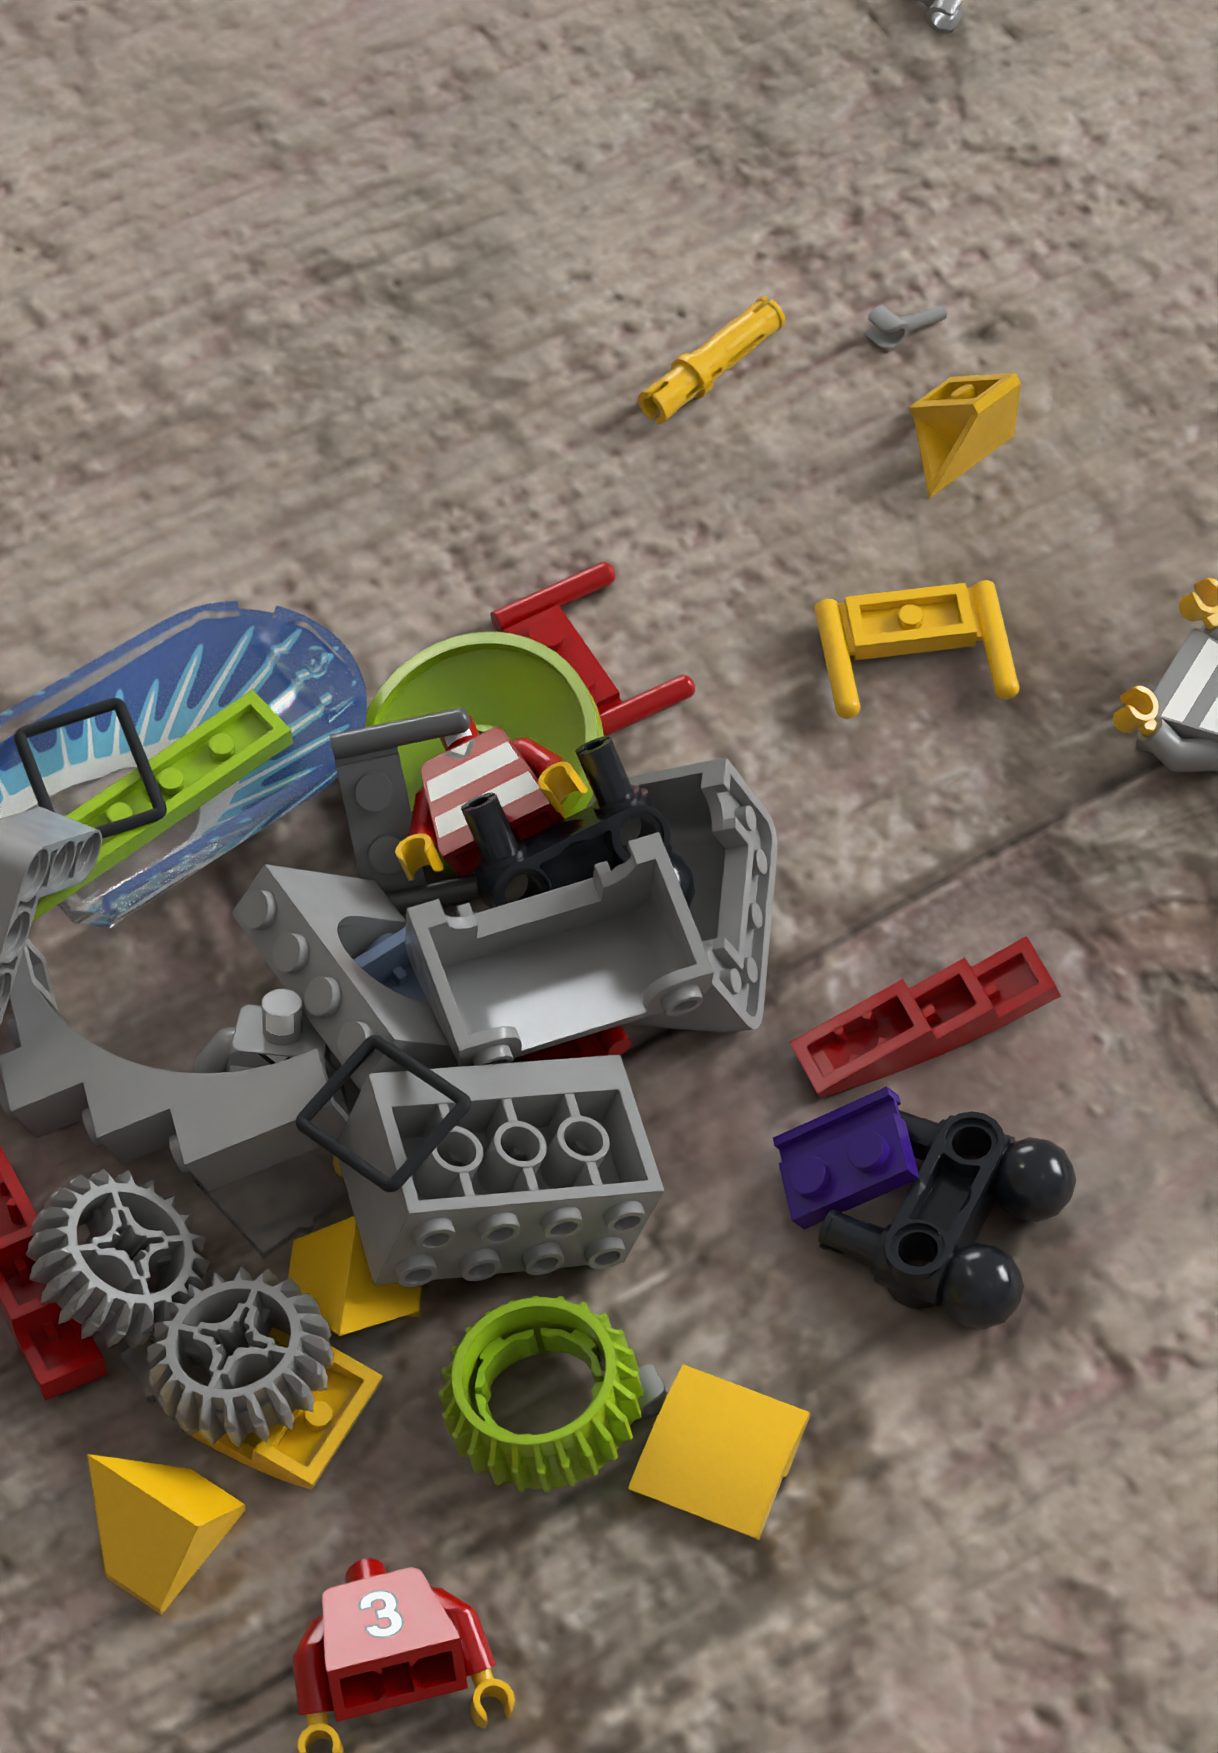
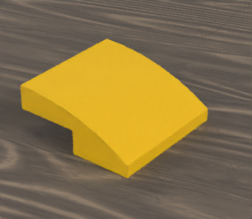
M272 1327L268 1336L274 1339L277 1346L288 1348L290 1336ZM331 1346L334 1355L332 1360L333 1366L325 1370L328 1376L327 1390L312 1392L315 1400L313 1412L297 1409L292 1412L294 1417L293 1430L277 1423L269 1427L270 1432L267 1443L259 1438L256 1432L247 1433L240 1448L230 1441L227 1433L213 1446L208 1440L203 1438L201 1431L193 1434L192 1437L255 1470L293 1485L312 1490L382 1382L383 1376Z
M682 1364L656 1418L628 1489L759 1540L783 1477L787 1478L811 1413Z

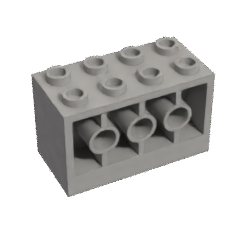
M620 1055L430 1069L466 1093L471 1099V1107L467 1114L399 1190L395 1192L383 1191L338 1159L374 1285L399 1283L404 1287H416L432 1280L463 1277L468 1281H479L499 1273L526 1271L531 1275H542L562 1267L588 1265L593 1269L609 1268L620 1262H625L664 1193L663 1184ZM409 1071L370 1073L364 1082L338 1142L391 1178L452 1110L456 1103Z

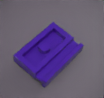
M886 1086L773 1137L774 1146L779 1149L782 1162L778 1164L791 1220L804 1230L823 1222L831 1209L843 1213L920 1179L906 1122L901 1118L898 1105L901 1104L900 1098L890 1088Z

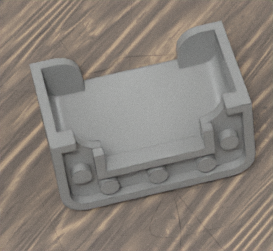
M727 757L628 777L631 785L647 789L655 809L663 814L669 824L671 851L681 856L692 871L695 895L689 909L714 970L712 985L702 995L703 1003L694 1010L677 1016H669L664 1011L622 1025L734 1033L757 1029L762 1023L777 863V835L770 813ZM594 794L586 808L592 806L596 801ZM639 817L631 818L624 823L619 836L621 845H627L628 841L636 839L640 834L641 821Z
M659 832L628 841L627 848L630 858L612 871L608 862L604 861L594 865L593 878L473 914L470 903L457 906L456 917L447 916L443 912L439 899L407 908L405 949L412 969L460 1067L512 1063L516 1057L664 1011L669 1016L681 1015L694 1010L703 1003L702 995L712 985L714 970Z

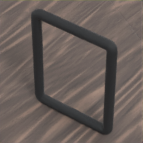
M109 698L23 726L14 734L15 745L39 807L55 812L27 738L115 710L154 809L96 827L95 829L101 831L102 839L158 821L165 816L167 811L165 801L128 708L120 698Z
M372 1035L363 1041L302 1109L295 1123L300 1132L383 1191L395 1192L405 1184L467 1114L471 1107V1099L462 1090L383 1037ZM374 1049H377L456 1103L452 1110L391 1178L310 1122Z

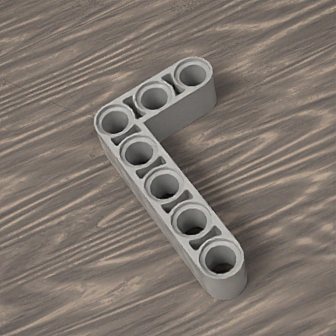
M43 807L33 808L0 818V1026L39 898L85 881L96 864L102 844L100 830Z

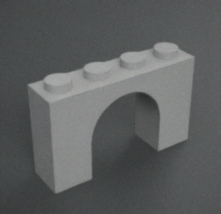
M264 864L231 914L284 987L300 996L303 1013L340 1064L343 1065L365 1039L372 1035H379L429 1069L460 1067L430 1004L410 999L387 988L366 973L353 960L366 952L370 944L378 937L386 933L395 934L406 925L405 919L377 882L374 880ZM374 1049L350 1077L359 1090H361L370 1073L408 1070L377 1049Z

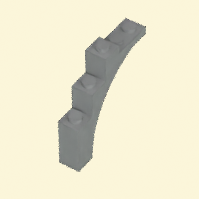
M27 938L8 1000L11 1002L14 1018L9 1019L7 1025L16 1049L0 1055V1069L3 1077V1082L0 1083V1104L10 1120L18 1119L36 1138L83 1120L85 1129L96 1147L104 1145L122 1165L170 1146L171 1153L180 1171L184 1174L191 1172L208 1191L320 1147L319 1144L300 1132L295 1123L302 1109L336 1073V1070L317 1048L271 1065L242 1071L209 1074L173 1072L147 1067L123 1059L91 1043L68 1025L58 1011L45 956ZM343 1085L310 1121L335 1140L339 1139L350 1115Z

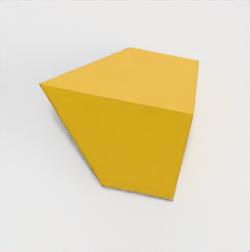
M1016 373L949 377L908 407L914 419L929 499L1015 436L1021 382Z
M355 1216L293 1240L288 1279L292 1278L294 1283L300 1286L302 1294L309 1293L311 1298L316 1300L321 1317L326 1319L329 1329L338 1336L403 1316L419 1317L423 1285L416 1287H404L399 1283L374 1285Z
M87 1454L106 1578L162 1615L245 1512V1504L191 1468Z

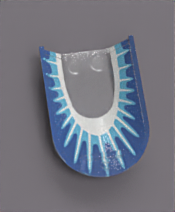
M238 601L205 604L179 612L0 713V818L39 807L14 742L15 732L23 726L109 698H120L125 702L148 760L252 689L291 729L293 744L59 903L57 906L73 923L111 928L307 801L338 777L329 735L364 728L367 714V693L363 675L353 655L340 639L318 622L284 607L276 606L273 613L261 610L239 609ZM115 710L27 738L54 811L63 816L68 815L137 768Z

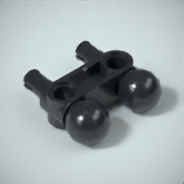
M608 736L591 740L581 745L575 751L596 798L593 805L524 840L517 842L495 793L480 795L461 806V811L482 856L474 870L477 877L478 893L482 901L490 909L511 903L506 902L505 888L508 882L516 875L527 874V890L518 899L521 900L593 878L595 864L607 861L612 871L618 865L625 863L630 858V853L627 845H621L620 830L625 822L635 817H639L641 821V830L637 838L657 832L660 833L690 908L695 895L692 871L681 856L671 851V834L667 820L661 812L655 809L646 788L631 785L613 740Z
M899 1110L901 1118L906 1122L914 1158L924 1161L918 1172L920 1179L913 1182L893 1223L888 1224L886 1228L831 1209L819 1233V1248L870 1266L875 1283L886 1286L892 1297L906 1307L922 1309L943 1304L950 1317L962 1325L972 1328L987 1329L1005 1323L1016 1311L1021 1301L1024 1289L1021 1271L1012 1256L999 1247L980 1243L974 1244L996 1199L1005 1211L1017 1219L1039 1222L1058 1215L1070 1202L1074 1192L1076 1176L1073 1165L1064 1149L1050 1140L1028 1137L1015 1141V1137L1004 1134L998 1122L985 1113L973 1111L959 1113L955 1116L950 1115L947 1119H942L937 1123ZM969 1154L982 1156V1158L976 1160H967L961 1157ZM923 1259L931 1262L925 1266L920 1267L910 1266L906 1264L911 1260Z

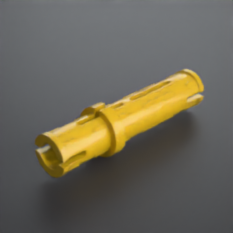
M760 296L743 313L710 337L697 350H694L692 353H682L671 363L672 369L638 395L639 406L643 413L651 421L656 419L657 424H664L687 402H690L693 398L700 399L707 395L713 389V382L741 361L765 339L783 328L786 319L781 307L773 299L768 302L767 296Z

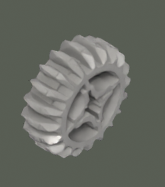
M103 1168L98 1173L93 1174L90 1179L80 1174L76 1179L71 1180L65 1188H61L59 1192L55 1191L44 1204L45 1209L33 1221V1228L30 1232L34 1237L28 1243V1250L25 1255L35 1261L31 1268L32 1272L29 1280L47 1285L42 1291L40 1303H57L62 1309L58 1324L70 1321L71 1319L80 1323L81 1340L92 1336L96 1331L101 1332L107 1348L118 1344L122 1338L132 1349L138 1345H143L148 1338L156 1343L153 1336L154 1323L173 1320L169 1315L168 1302L187 1303L189 1301V1284L203 1291L206 1284L202 1279L207 1274V1268L210 1264L208 1260L199 1255L203 1251L206 1238L189 1233L193 1225L194 1215H179L174 1209L177 1194L163 1199L155 1194L154 1179L143 1183L139 1187L135 1185L129 1170L119 1174L113 1180ZM87 1224L90 1236L86 1239L87 1244L78 1245L77 1226ZM150 1272H157L159 1289L158 1292L150 1294L147 1281L151 1278Z
M241 1266L235 1279L225 1282L222 1277L214 1272L212 1286L203 1291L189 1284V1301L187 1303L168 1302L169 1315L173 1320L154 1323L153 1336L156 1343L147 1347V1360L151 1367L149 1370V1381L155 1395L160 1396L158 1400L163 1412L170 1416L171 1420L177 1419L180 1428L186 1431L189 1436L201 1431L203 1438L208 1440L213 1446L227 1433L230 1441L240 1448L246 1434L256 1432L257 1436L267 1443L270 1432L269 1427L280 1423L293 1430L294 1417L292 1412L296 1409L313 1412L315 1400L312 1392L327 1390L328 1376L325 1370L333 1366L332 1360L334 1355L329 1339L331 1332L326 1319L321 1317L316 1300L311 1298L309 1293L302 1294L300 1286L294 1283L292 1278L279 1283L277 1276L273 1275L267 1268L253 1281L251 1274ZM272 1327L290 1336L288 1348L277 1346L274 1339L268 1336ZM194 1365L205 1367L207 1374L211 1375L212 1378L208 1387L191 1379Z

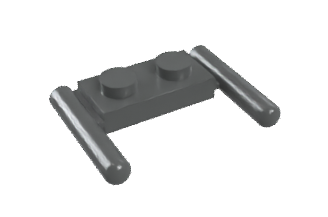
M463 708L440 711L329 735L359 877L376 881L401 915L407 914V908L439 899L441 907L480 899L475 874L467 875L461 879L456 877L426 884L424 870L421 867L415 872V879L408 881L395 853L397 845L408 837L412 819L398 746L466 732L470 727V716Z

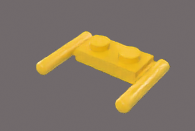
M979 581L970 588H967L966 583L847 596L845 597V602L838 603L834 599H824L817 602L814 606L835 709L841 718L850 719L857 716L860 712V702L850 656H854V661L974 647L976 646V641L983 640L996 696L1003 700H1009L1014 698L1019 692V684L995 584L992 581Z

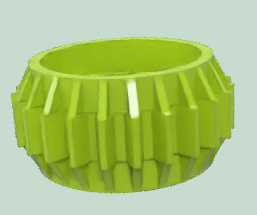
M538 1295L531 1298L509 1301L507 1304L491 1312H486L485 1316L475 1323L473 1327L468 1326L465 1329L466 1335L457 1346H452L450 1349L453 1360L447 1367L442 1368L441 1373L446 1385L439 1391V1397L445 1411L442 1413L450 1437L453 1438L460 1457H469L473 1470L477 1474L480 1472L490 1473L494 1484L498 1486L502 1483H511L516 1485L520 1492H524L526 1488L543 1489L544 1492H549L550 1489L568 1485L573 1487L576 1482L591 1475L594 1477L598 1475V1470L608 1461L618 1458L617 1449L625 1441H631L633 1438L630 1425L636 1419L641 1418L637 1399L644 1395L634 1351L628 1348L623 1330L612 1329L608 1315L606 1313L600 1315L590 1312L588 1303L584 1301L581 1304L566 1301L564 1296L550 1298L539 1297ZM560 1352L571 1354L583 1360L591 1369L595 1382L592 1388L593 1400L585 1412L570 1424L544 1434L532 1435L527 1433L517 1435L498 1426L492 1419L488 1406V1401L491 1398L490 1386L501 1372L517 1361L536 1354Z

